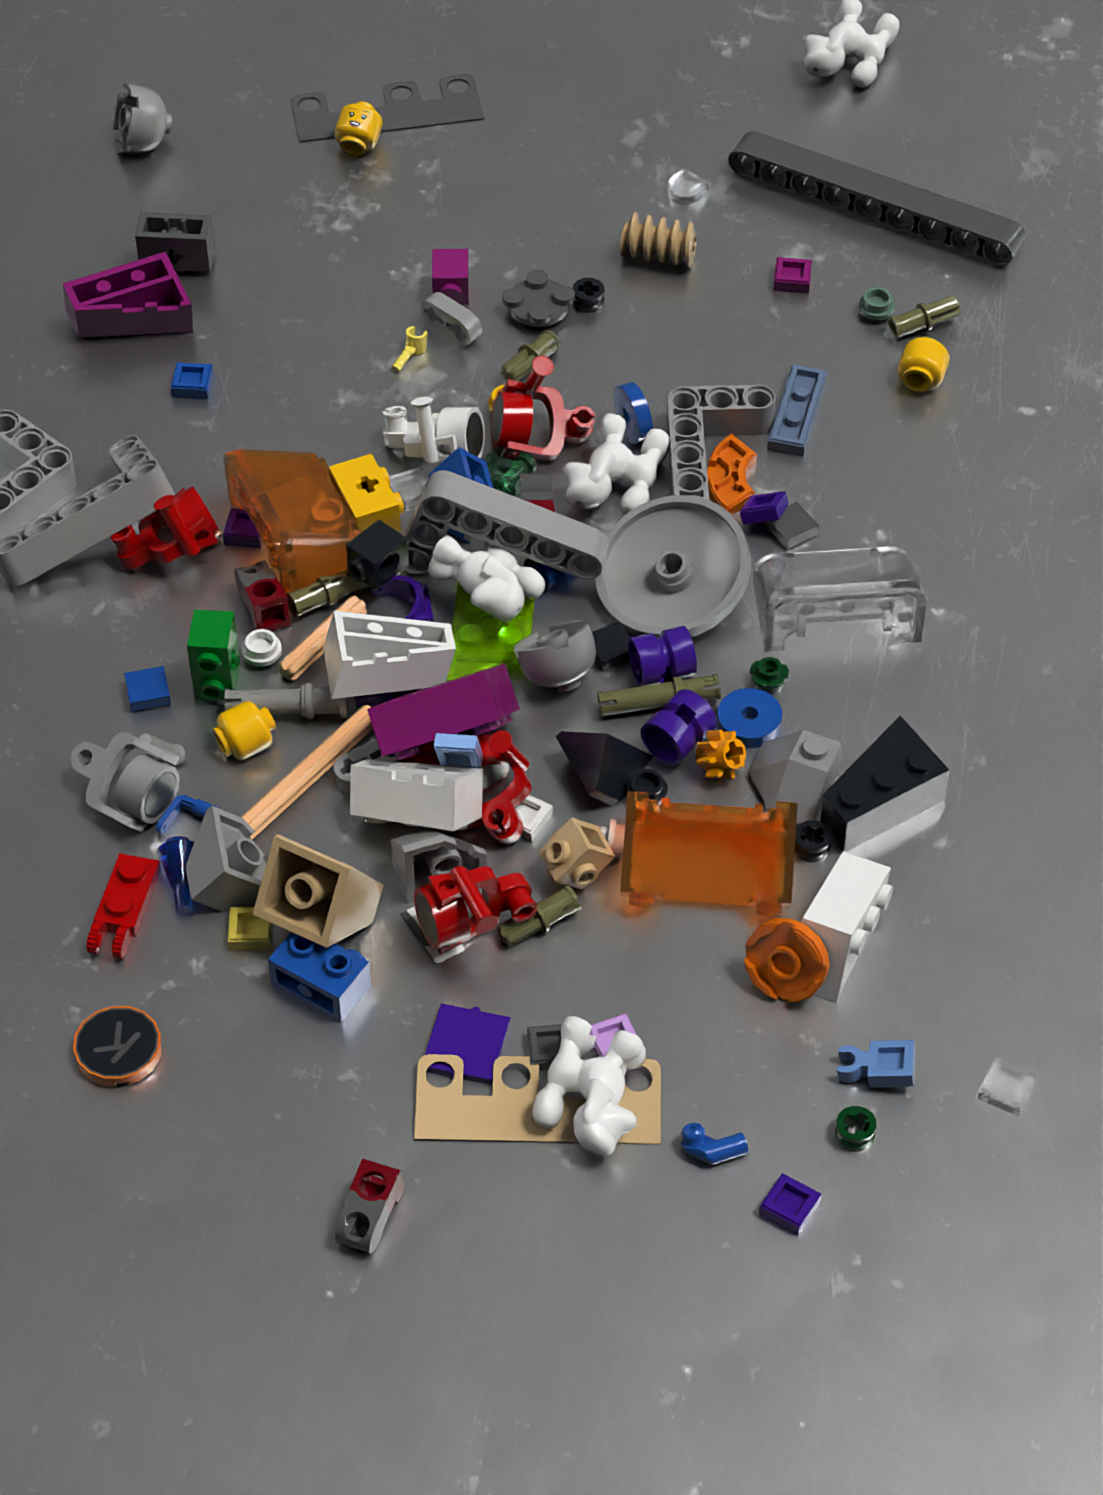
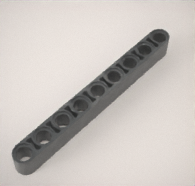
M747 132L728 157V164L731 170L739 176L993 265L1007 266L1011 263L1026 239V232L1023 226L1012 219L759 132Z

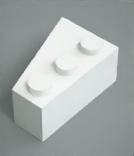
M365 759L351 765L350 815L364 817V821L368 823H387L393 821L403 823L405 826H424L449 831L467 829L468 824L482 818L483 768Z
M843 851L804 914L801 923L808 925L820 936L829 956L830 968L827 979L816 991L815 996L837 1003L852 968L863 950L869 932L873 933L877 925L881 909L886 910L890 902L893 886L887 883L891 867Z

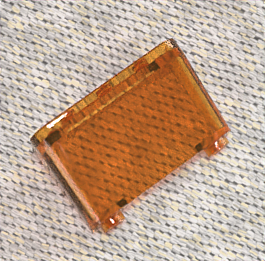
M236 449L224 453L223 461L228 500L233 508L247 511L268 549L271 567H275L280 572V584L286 594L315 583L316 579L323 575L330 577L347 570L346 544L362 532L333 485L327 463L323 457L318 458L313 452Z
M628 791L620 888L621 896L629 898V905L637 907H653L654 901L749 907L756 908V914L781 916L782 909L790 908L792 902L798 803L776 801V808H767V812H763V804H755L754 808L673 803L670 802V798H662L661 805H658V801L649 799L648 792Z

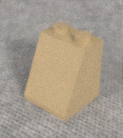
M277 834L272 841L253 915L327 948L373 923L384 885L352 866Z

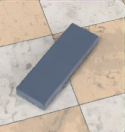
M792 364L768 438L767 450L804 457L826 386L827 370Z

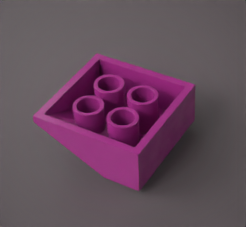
M504 663L391 699L368 708L367 711L382 757L394 753L396 760H400L420 753L418 745L430 741L434 742L436 733L457 734L472 728L474 736L495 730L505 725V723L512 721L510 714L519 710L520 707L506 664Z

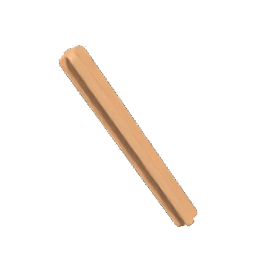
M363 705L241 816L255 831L250 835L252 840L327 772L340 756L352 749L373 729L367 711L368 708H371L369 705Z

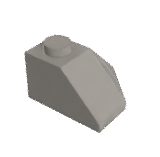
M800 730L763 742L748 771V778L754 789L757 788L763 798L764 808L771 820L794 828L807 820H816L822 808L823 794L834 784L839 774L842 742L807 730Z
M214 806L206 810L185 866L191 900L222 912L230 911V907L255 906L269 853L265 855L250 838V835L255 831L244 818Z
M433 829L410 832L399 838L391 839L392 865L407 903L414 902V891L416 888L429 884L428 876L447 874L458 866L466 867L467 870L487 866V854L483 848Z

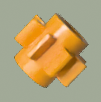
M722 729L707 731L706 736L708 740L697 742L696 764L706 771L705 777L707 779H734V769L745 766V745L736 738L735 731L723 732Z

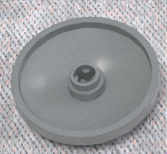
M666 496L648 501L634 508L611 528L606 535L609 544L602 572L595 578L599 597L608 614L615 622L619 621L626 631L636 636L653 633L658 638L662 630L685 626L691 637H694L719 624L737 606L749 582L751 553L740 525L723 507L710 500L696 496Z

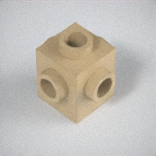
M570 818L560 829L556 830L551 839L539 850L547 865L546 872L555 883L582 890L587 885L593 883L598 874L616 857L599 826L575 818Z

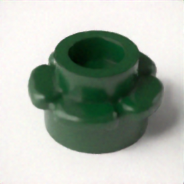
M765 657L751 665L750 674L753 675L751 680L756 689L774 694L784 687L785 679L789 678V669L787 665L781 664L779 659Z

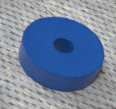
M634 382L615 387L613 393L616 415H620L626 422L624 434L633 444L644 441L650 429H653L652 417L645 396Z
M754 688L738 689L726 695L718 706V730L722 729L723 732L735 731L736 738L745 745V748H759L763 742L777 738L780 733L782 708L779 702L765 691Z

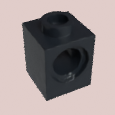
M380 519L346 544L348 572L355 580L363 581L374 590H378L409 566L407 538Z

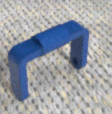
M179 795L175 797L159 819L155 831L163 835L182 809L204 818L205 812L209 807L217 806L200 799L196 800L186 795Z

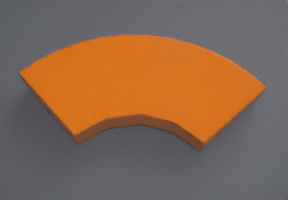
M731 433L717 445L711 454L708 462L707 477L710 500L723 507L733 516L742 510L750 496L755 495V492L747 483L746 475L748 470L756 464L757 453Z

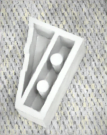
M333 611L323 647L331 699L424 689L446 682L456 650L451 624Z

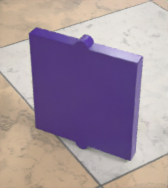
M441 1003L425 1055H457L463 1060V1079L492 1085L493 1064L501 1056L511 1017L482 1012L479 1007L467 1009ZM445 1062L433 1063L426 1071L451 1076L452 1079H454L455 1075L453 1068Z

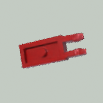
M119 853L87 937L86 950L88 953L98 954L107 932L116 934L112 942L113 957L124 959L132 938L138 934L161 873L160 860Z

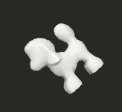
M842 0L838 6V11L835 13V26L829 31L827 37L810 34L803 40L807 52L804 59L805 70L815 77H828L841 69L845 58L854 56L860 62L851 72V82L859 88L867 87L877 76V66L884 58L885 49L890 47L897 37L900 25L898 18L892 14L884 13L879 18L872 35H869L857 23L862 12V3L859 0Z
M606 414L600 421L596 434V444L599 447L591 455L589 464L569 462L562 469L568 481V488L566 489V500L577 509H591L600 506L611 493V483L621 480L631 487L624 493L620 501L621 511L624 515L641 504L650 501L648 490L656 480L658 465L665 460L670 448V437L668 434L660 429H650L644 439L640 455H634L629 448L622 444L626 429L625 420L620 415Z
M464 534L463 538L470 542L467 550L461 548L460 544L450 536L440 539L434 548L428 567L429 574L439 581L449 578L457 580L463 589L471 595L472 605L499 619L501 622L512 621L521 612L525 598L537 599L545 590V580L538 571L532 567H521L518 565L517 559L512 552Z
M567 1016L561 1025L559 1052L548 1069V1084L536 1095L532 1108V1117L534 1122L541 1128L552 1129L561 1120L564 1108L563 1096L565 1093H581L586 1102L576 1110L573 1119L575 1137L579 1144L588 1152L597 1156H609L615 1150V1146L621 1136L636 1127L637 1118L633 1112L620 1107L619 1102L625 1092L624 1074L627 1070L641 1067L645 1061L646 1048L643 1046V1041L637 1035L624 1030H617L605 1057L599 1056L582 1060L581 1056L587 1055L593 1050L596 1036L589 1035L592 1026L586 1020L576 1016Z

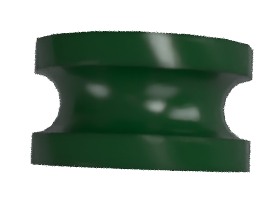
M850 1106L843 1109L836 1119L835 1139L842 1148L851 1152H861L868 1149L875 1139L876 1118L872 1112L861 1106ZM857 1124L863 1126V1131L857 1130L855 1134L848 1132V1127L854 1128Z

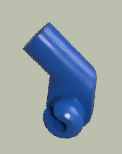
M699 1123L687 1124L681 1131L683 1138L681 1146L686 1154L708 1164H717L748 1154L747 1141L741 1132L716 1140L707 1136L705 1129Z

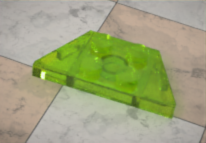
M458 582L452 626L456 650L446 682L504 663L508 672L520 670L521 667L519 666L514 646L520 640L532 634L535 599L525 598L523 608L517 617L510 622H501L499 619L472 605L471 595Z

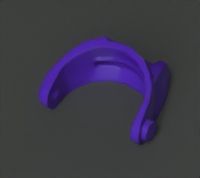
M394 576L378 590L371 588L372 594L376 597L393 596L408 601L413 608L404 619L434 622L427 584L416 581L408 576Z

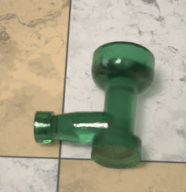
M490 452L484 460L488 468L497 469L505 473L504 475L495 474L491 477L493 488L515 496V485L520 481V474H532L537 469L535 459L528 453H520L515 460H511Z

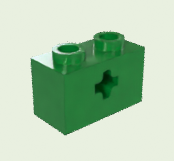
M195 609L193 611L187 652L194 698L226 700L224 699L225 689L236 690L241 662L234 611Z

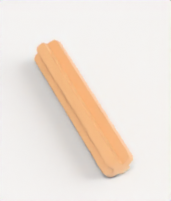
M350 596L335 610L366 614L367 612L365 602L356 596ZM332 614L279 662V673L283 677H286L289 681H295L324 654L323 647Z

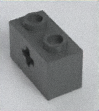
M140 212L135 234L138 260L166 252L174 270L210 272L215 251L211 215Z

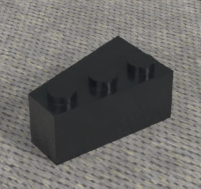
M900 715L823 794L820 822L829 827L832 840L842 852H847L943 802L946 795L949 769Z

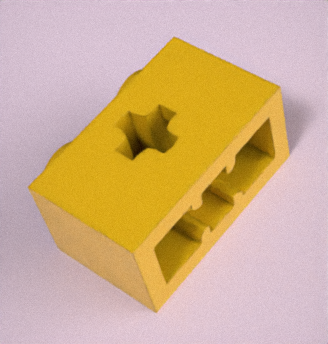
M372 453L329 466L331 494L336 503L345 511L347 524L354 538L379 519L397 532L401 531L400 515L405 512L402 498L398 492H392L386 468L378 466Z

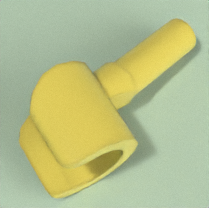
M410 326L406 329L405 348L391 367L394 372L398 373L413 354L419 355L426 351L427 331L421 336H415V326Z

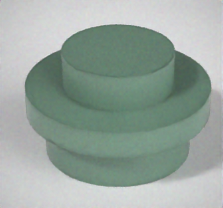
M872 287L866 290L860 298L859 310L862 315L869 319L883 320L889 318L894 313L895 301L892 298L891 292L887 289Z

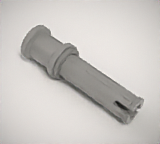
M312 682L302 685L301 689H225L224 699L226 701L244 702L248 700L257 705L259 709L266 707L270 713H302V716L307 719H313L314 715L339 714L341 718L348 717V697L331 699L329 686L317 687ZM224 703L225 711L240 703Z

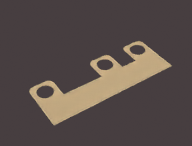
M427 1054L419 1059L414 1139L578 1142L574 1134L573 1119L576 1110L586 1102L584 1097H563L564 1108L562 1117L554 1128L544 1129L534 1122L532 1108L536 1095L539 1093V1064L531 1065L530 1056H501L494 1061L492 1096L462 1095L464 1064L459 1056ZM645 1059L641 1065L647 1068L652 1075V1083L649 1088L637 1092L630 1090L625 1085V1092L619 1102V1106L633 1112L637 1122L636 1127L622 1135L617 1143L661 1144V1066L654 1059ZM436 1062L448 1063L454 1070L453 1081L445 1087L432 1086L426 1079V1071L430 1065ZM519 1063L528 1068L530 1080L525 1087L512 1089L503 1083L502 1072L510 1064Z

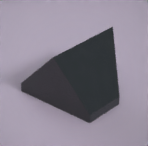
M561 731L555 736L589 795L612 806L617 804L624 796L627 783L634 773L644 769L653 758V755L607 733Z

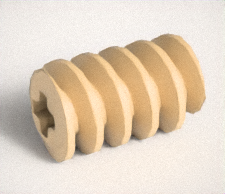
M634 212L631 219L626 221L622 230L619 246L620 256H625L630 248L632 258H639L644 251V257L647 261H652L656 254H658L660 263H666L671 256L672 263L675 266H680L685 258L687 267L691 268L696 252L697 234L694 232L693 222H689L685 231H681L680 221L676 219L671 229L667 228L665 217H661L658 225L653 226L652 215H647L645 221L641 224L639 223L638 213Z

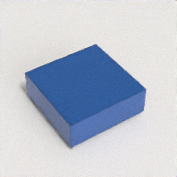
M176 362L171 384L172 397L208 399L214 375L213 364Z
M164 666L124 673L131 712L171 705Z

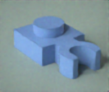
M914 1040L870 1041L869 1051H861L855 1046H842L838 1048L840 1062L853 1063L850 1066H837L840 1082L853 1083L862 1077H868L869 1087L914 1086L916 1057Z

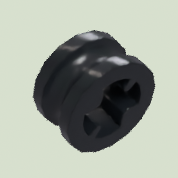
M588 277L582 278L573 284L575 291L573 306L577 310L592 313L604 306L605 288L600 280Z
M807 820L800 823L794 832L793 850L796 856L806 862L824 860L829 855L831 849L832 835L829 827L816 820ZM808 838L810 842L805 843V839ZM820 840V844H816L813 841Z

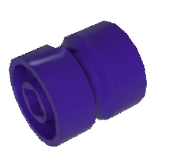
M685 626L662 630L658 638L653 633L631 637L628 640L631 669L639 687L663 683L665 676H669L671 680L673 677L679 676L682 679L696 676L697 659L691 635Z
M683 689L679 690L662 707V710L657 711L641 727L640 735L644 745L656 759L664 764L674 766L678 765L693 751L697 742H702L707 737V731L716 728L717 719L708 702L697 693Z

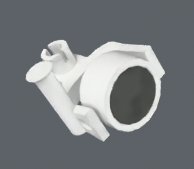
M419 397L410 402L415 406L417 422L407 421V410L403 406L389 407L382 412L385 420V427L382 430L385 445L390 448H404L407 457H422L424 461L429 463L443 462L458 447L480 459L483 455L485 424L479 406L445 407L441 413L432 414L430 403L433 401V398Z

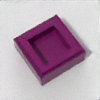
M776 257L773 291L809 293L812 260Z

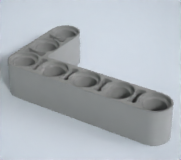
M765 385L682 386L670 391L667 398L666 426L667 434L670 437L668 455L671 496L690 495L709 500L704 436H728L731 433L734 436L762 435L770 432L774 423L776 395L771 388Z
M0 410V460L14 469L13 472L0 480L1 540L28 525L72 492L76 487L77 480L72 453L66 446L12 410Z
M138 436L124 437L115 442L108 450L120 474L0 540V572L10 587L20 586L156 511L153 505L159 498L165 495L175 496L174 490L158 460Z
M442 470L432 473L406 529L405 537L408 542L409 566L404 570L415 575L428 572L429 563L437 542L445 537L448 529L451 528L585 580L594 579L602 572L609 540L603 531L453 472Z

